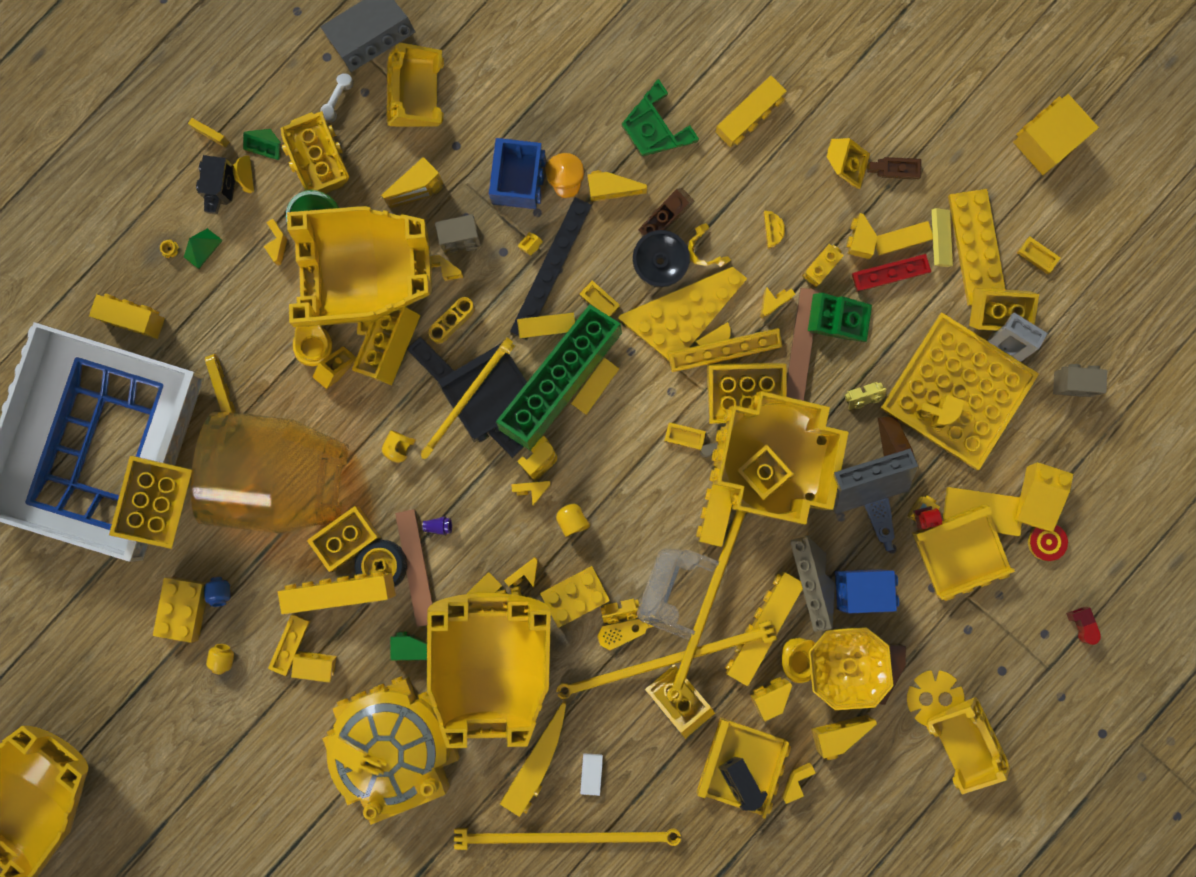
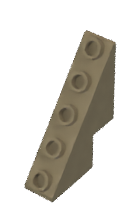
M809 536L792 539L791 546L814 632L830 630L833 628L835 583L825 574L826 553Z

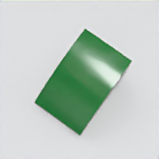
M826 293L813 294L808 332L846 340L867 342L872 305L843 296L836 297Z

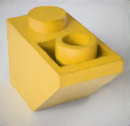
M860 213L856 218H853L850 229L853 232L852 236H849L847 239V254L870 259L874 254L878 236L865 215Z

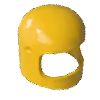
M390 430L382 445V454L390 461L396 463L404 462L408 457L406 455L407 449L410 445L414 446L416 439Z
M568 504L562 507L556 514V521L565 537L586 530L591 525L583 515L581 507L577 504Z

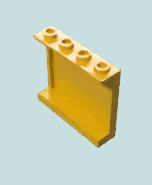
M982 505L943 520L940 526L912 532L936 596L941 600H951L958 593H969L976 586L990 585L992 580L1008 578L1010 573L1015 572L1009 565L990 516L993 513L990 506Z
M720 717L696 791L697 796L702 798L709 797L740 808L739 806L742 803L738 802L733 796L718 767L733 757L743 758L760 791H766L768 794L761 808L750 812L759 814L762 818L766 819V815L770 814L772 810V796L776 795L778 791V777L782 776L784 772V758L788 757L791 746H789L788 740Z

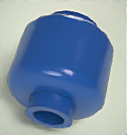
M222 577L211 578L204 586L206 603L212 607L226 605V602L231 599L229 582L222 580Z

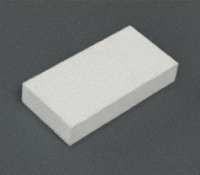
M583 753L580 794L600 796L603 755Z

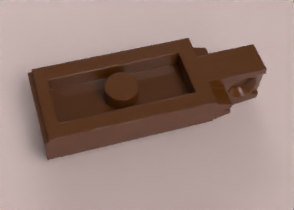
M884 157L883 159H878V162H869L867 172L877 173V176L882 178L919 180L921 178V159Z

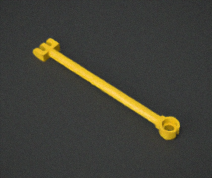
M505 338L449 416L422 449L421 457L423 459L429 457L434 447L505 353L509 355L515 345L512 344L513 341L509 338Z

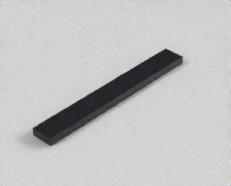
M421 336L407 349L437 381L454 371ZM494 430L489 433L512 458L524 448V446L501 431L496 433Z

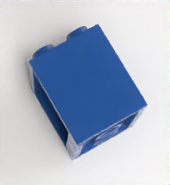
M502 138L495 139L489 197L493 205L537 209V204H541L542 192L539 186H543L544 174L542 167L546 165L545 150L542 149V143Z
M883 569L835 571L837 610L846 613L897 611L899 596L896 595L895 587L898 586V576L895 575V571Z

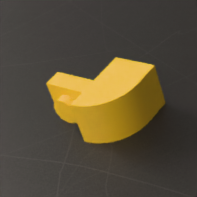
M944 395L941 397L938 407L923 402L918 405L916 411L921 413V416L924 418H934L933 426H944L953 423L959 418L965 401L950 395Z

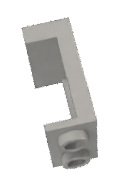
M1013 313L1001 329L992 331L987 341L1021 362L1040 348L1048 333Z

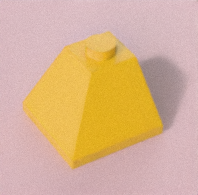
M851 138L831 139L826 157L837 175L852 186L861 189L870 153Z

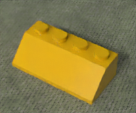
M404 307L372 321L352 371L392 386L421 315Z

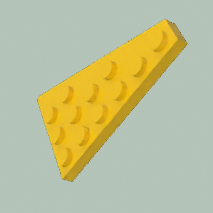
M730 267L623 313L618 317V320L669 361V352L691 347L747 278L734 267Z

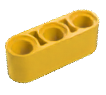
M467 297L458 299L429 328V336L435 343L445 342L473 315L475 306L471 299ZM464 303L470 304L468 311L461 310V306ZM455 316L457 318L456 322L452 325L447 324L448 318ZM436 330H443V335L440 338L434 337Z

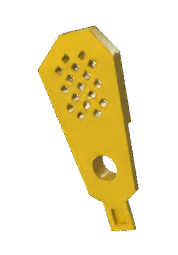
M635 619L602 626L597 637L600 646L612 650L645 634L646 629L655 626L653 619L647 621ZM633 625L639 626V630L637 632L632 631Z

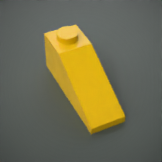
M601 170L587 174L591 202L647 194L646 184L609 172H602Z

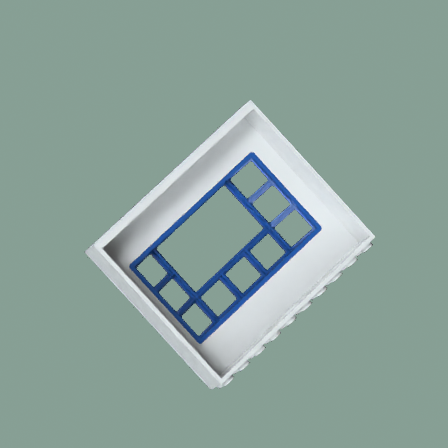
M34 322L28 331L29 338L27 343L22 348L21 361L15 368L14 381L8 388L9 395L7 401L2 405V415L0 418V522L129 562L143 561L148 547L147 543L110 536L112 524L91 518L103 497L118 501L119 495L78 483L81 470L106 401L149 414L150 416L136 456L175 466L205 376ZM82 364L103 371L100 393L80 387ZM110 373L131 380L128 401L108 396ZM137 382L158 388L152 409L135 404ZM78 393L98 399L90 422L70 415ZM68 422L88 428L80 451L60 444ZM58 451L78 457L71 480L50 474ZM48 480L68 486L56 507L35 501ZM75 489L95 494V498L85 515L63 510Z

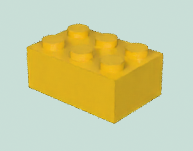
M974 288L969 326L980 330L998 331L1006 324L1013 313L1035 325L1039 294L1031 291Z
M106 293L104 296L96 294L89 317L103 323L155 339L159 338L165 320L164 317L159 315V311L151 307L140 306L132 301L121 300Z
M354 506L309 538L307 542L329 572H334L354 558L368 544L379 540L381 536L361 508Z
M593 566L540 593L545 604L549 606L551 616L558 628L610 601Z
M175 577L163 579L153 636L190 643L199 641L206 605L204 597L205 582Z

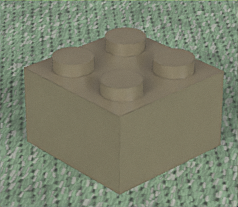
M473 214L435 222L439 244L444 253L453 255L459 253V250L466 249V251H472L477 249V246H481Z
M1069 364L1068 367H1061V370L1054 372V395L1094 397L1105 394L1107 391V370L1100 369V366L1081 368L1080 364Z

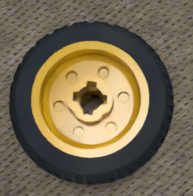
M375 540L358 552L354 564L356 575L366 573L367 576H372L373 572L384 570L385 574L392 573L394 587H396L406 575L407 559L402 548L396 543L388 540ZM379 562H383V569H380Z

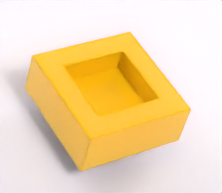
M529 232L518 244V247L531 256L538 250L543 241L540 237Z

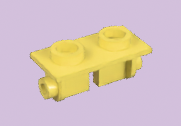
M874 382L863 387L865 393L862 392L861 388L847 391V394H844L846 401H849L848 409H860L866 404L882 401L885 398L886 388H883L881 382Z

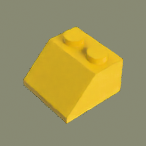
M767 444L737 470L763 500L795 475Z

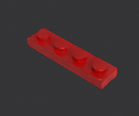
M923 254L852 273L856 292L929 274L931 273V268L927 255Z

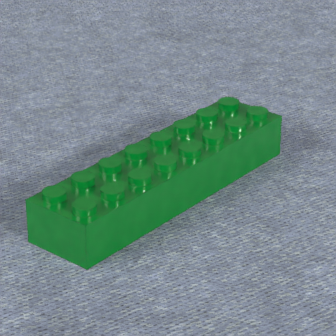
M589 304L497 419L496 423L499 430L531 451L621 336V323Z

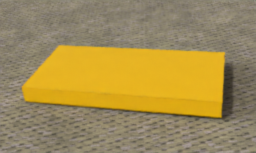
M947 487L943 520L979 506L988 505L993 513L990 516L997 533L1020 536L1022 523L1015 521L1020 497Z

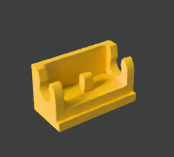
M298 651L293 657L291 677L330 683L332 676H334L337 656Z

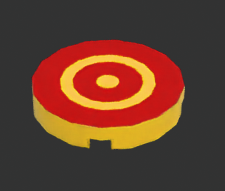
M1058 525L1055 526L1053 532L1034 527L1028 538L1029 550L1034 557L1043 561L1058 560L1065 554L1068 548L1067 535Z

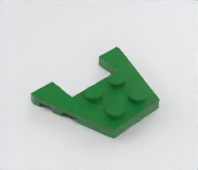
M659 79L656 80L652 88L647 91L643 99L621 124L641 156L699 141L698 136L690 125L673 135L653 106V104L668 95L667 90Z

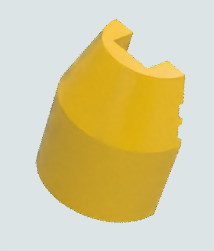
M367 206L287 212V231L295 242L296 262L300 267V297H296L297 303L289 304V323L293 327L375 321L431 295V253L424 219L403 214L401 216L390 214L385 210L381 212Z
M476 593L444 598L428 607L427 693L430 696L434 713L437 716L446 748H467V738H506L507 747H528L536 725V719L539 711L542 709L545 695L549 690L551 610L548 605L539 600L520 595Z
M25 725L18 728L0 743V867L3 869L0 877H38L71 832L88 772V764L85 758L68 742L41 728Z

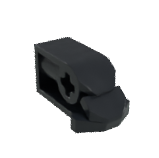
M733 757L720 765L718 768L733 796L738 802L742 803L739 806L741 810L756 811L761 808L768 794L766 791H760L744 759Z

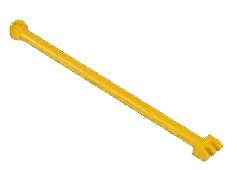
M737 510L675 681L673 686L667 690L666 695L670 702L673 700V691H677L679 694L673 703L680 702L683 697L682 688L746 512Z
M772 620L759 623V629L699 646L693 658L762 638L764 643L777 640L776 635L768 637V634L775 632L774 628H765V626L772 625ZM685 651L576 683H561L557 687L556 692L561 691L563 687H567L568 693L560 692L558 697L568 699L573 693L679 663L682 661Z
M454 828L455 834H462V836H454L455 842H462V844H454L455 850H467L468 844L667 842L671 846H676L681 841V834L675 828H671L667 832L468 834V828ZM671 833L677 835L675 839H671L669 836Z

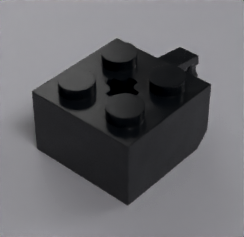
M203 155L202 161L199 163L200 178L196 182V190L204 198V211L208 214H218L221 204L228 205L233 200L235 187L233 165L227 158Z

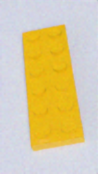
M987 189L955 193L948 196L968 306L972 305L974 288L1006 290Z

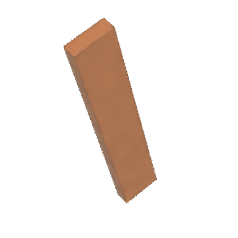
M800 288L787 373V397L804 401L814 334L808 332L813 294L820 293V290Z
M415 509L395 513L401 547L407 559L406 573L416 625L420 627L427 625V610L433 604L416 512Z

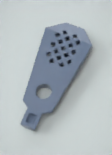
M885 498L864 505L879 541L884 543L886 551L894 550L892 540L895 536L889 499ZM883 528L888 529V535L882 533Z

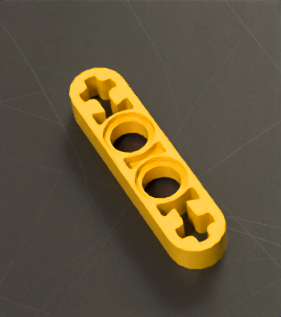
M216 354L206 356L205 363L223 419L227 426L237 424L239 420L233 402H230L228 396L230 392L227 383L225 384L223 380L224 374L219 358Z

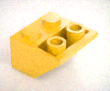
M778 677L770 681L771 685L767 687L759 686L753 689L754 693L750 694L760 717L764 721L783 713L792 688L791 683L787 679Z

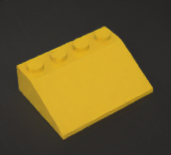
M707 364L709 424L726 423L724 415L730 406L735 405L749 408L753 395H756L757 392L763 391L787 397V364Z
M130 456L109 535L172 549L192 470L137 456Z

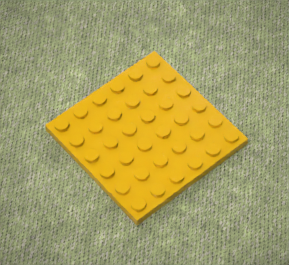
M941 312L880 409L975 470H980L1039 373ZM944 395H950L965 401L959 418L953 423L944 426H933L934 418H924L921 416V413L916 411L918 405L923 402L938 407L941 397Z

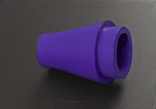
M444 516L423 521V531L446 536L452 532V520Z

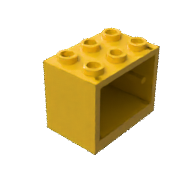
M1067 94L1063 98L1060 96L1056 98L1047 108L1028 122L1016 134L1018 138L1013 143L1036 169L1044 175L1099 127L1077 102Z

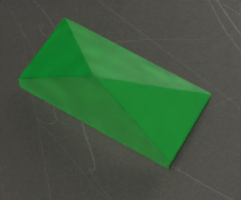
M271 129L245 131L243 133V150L275 160L280 159L281 142Z
M207 228L189 238L184 258L200 269L223 240Z

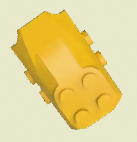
M323 111L316 114L308 113L291 120L289 125L280 128L284 142L282 145L283 151L291 159L288 162L293 173H297L305 190H318L328 193L344 186L349 179V175L340 155L343 151L339 142L335 143L333 138L336 136L332 125L328 126Z

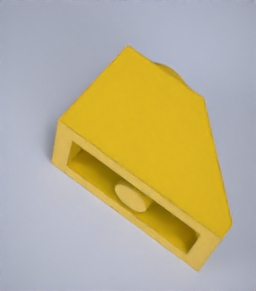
M343 346L319 362L312 377L324 388L328 389L355 363L356 357Z

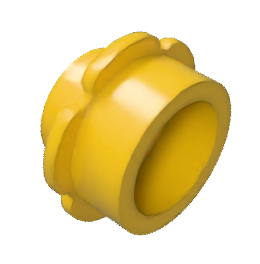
M165 240L161 243L160 251L164 257H175L178 254L179 246L176 242Z

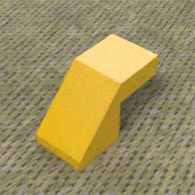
M272 218L266 223L276 239L266 244L264 248L273 262L279 266L282 264L288 238L279 224Z
M440 255L431 256L432 268L441 267L442 277L445 281L463 278L461 270Z
M810 763L791 771L782 794L786 804L804 797L798 781L816 774Z

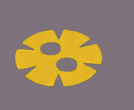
M931 670L918 675L914 681L921 689L909 686L907 693L909 711L921 709L915 716V719L924 726H926L929 718L965 701L961 686L950 689L957 679L949 673L940 670L936 681ZM924 692L930 693L933 697V701L929 706H924L919 701L920 695ZM943 692H947L952 696V702L948 706H943L939 703V696Z

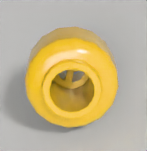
M216 644L210 648L206 662L208 669L218 675L229 671L232 668L234 659L233 650L226 644Z

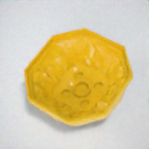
M867 627L826 630L809 650L812 690L834 710L875 708L893 687L889 645Z

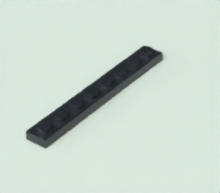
M574 198L510 333L519 337L517 319L539 317L592 208V204L579 198Z

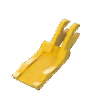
M340 736L337 737L331 754L333 758L356 773H362L365 770L377 776L379 773L384 774L381 766L386 767V761L369 756L366 751L358 749Z

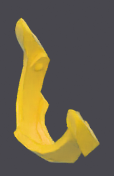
M705 223L695 228L697 233L689 241L688 246L690 260L694 264L708 266L716 263L719 267H723L731 261L729 256L722 258L719 256L709 262L699 260L694 253V246L698 238L709 230V226Z

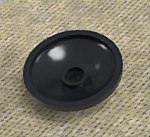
M656 230L647 233L637 242L633 251V266L637 275L645 283L655 287H668L684 277L689 267L690 254L687 245L678 235L666 230ZM663 259L664 263L658 264L657 260Z

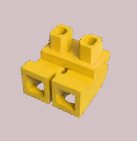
M545 436L540 438L531 449L533 454L527 460L522 456L517 461L535 482L556 463L558 458Z

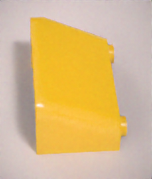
M400 42L391 50L387 60L388 126L438 127L443 123L444 113L441 112V108L437 107V73L444 66L442 50Z
M976 697L928 719L926 724L928 732L940 738L955 769L953 783L960 790L961 794L1007 780L1010 771L1008 759Z

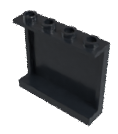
M501 344L438 380V386L453 409ZM507 353L501 357L458 415L473 442H482L489 437L488 434L495 430L496 433L500 431L496 423L497 419L527 383L515 362Z

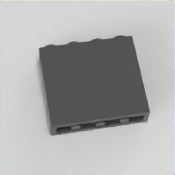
M362 0L320 26L350 72H353L415 33L410 20L394 0Z
M911 448L834 472V478L838 485L833 508L835 514L908 492L918 468Z

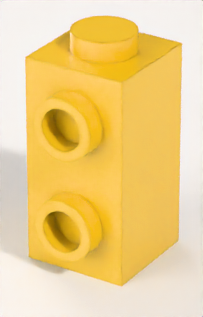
M828 244L804 272L802 277L817 288L844 256L841 254L842 251L837 246Z

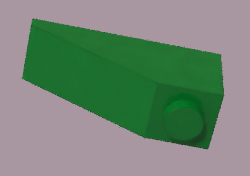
M396 632V635L390 637V661L427 660V642L414 635H408V632Z

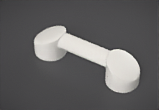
M349 74L337 76L338 84L328 103L323 105L320 110L323 111L327 123L336 120L337 113L334 107L342 91L349 90L353 86L354 82Z

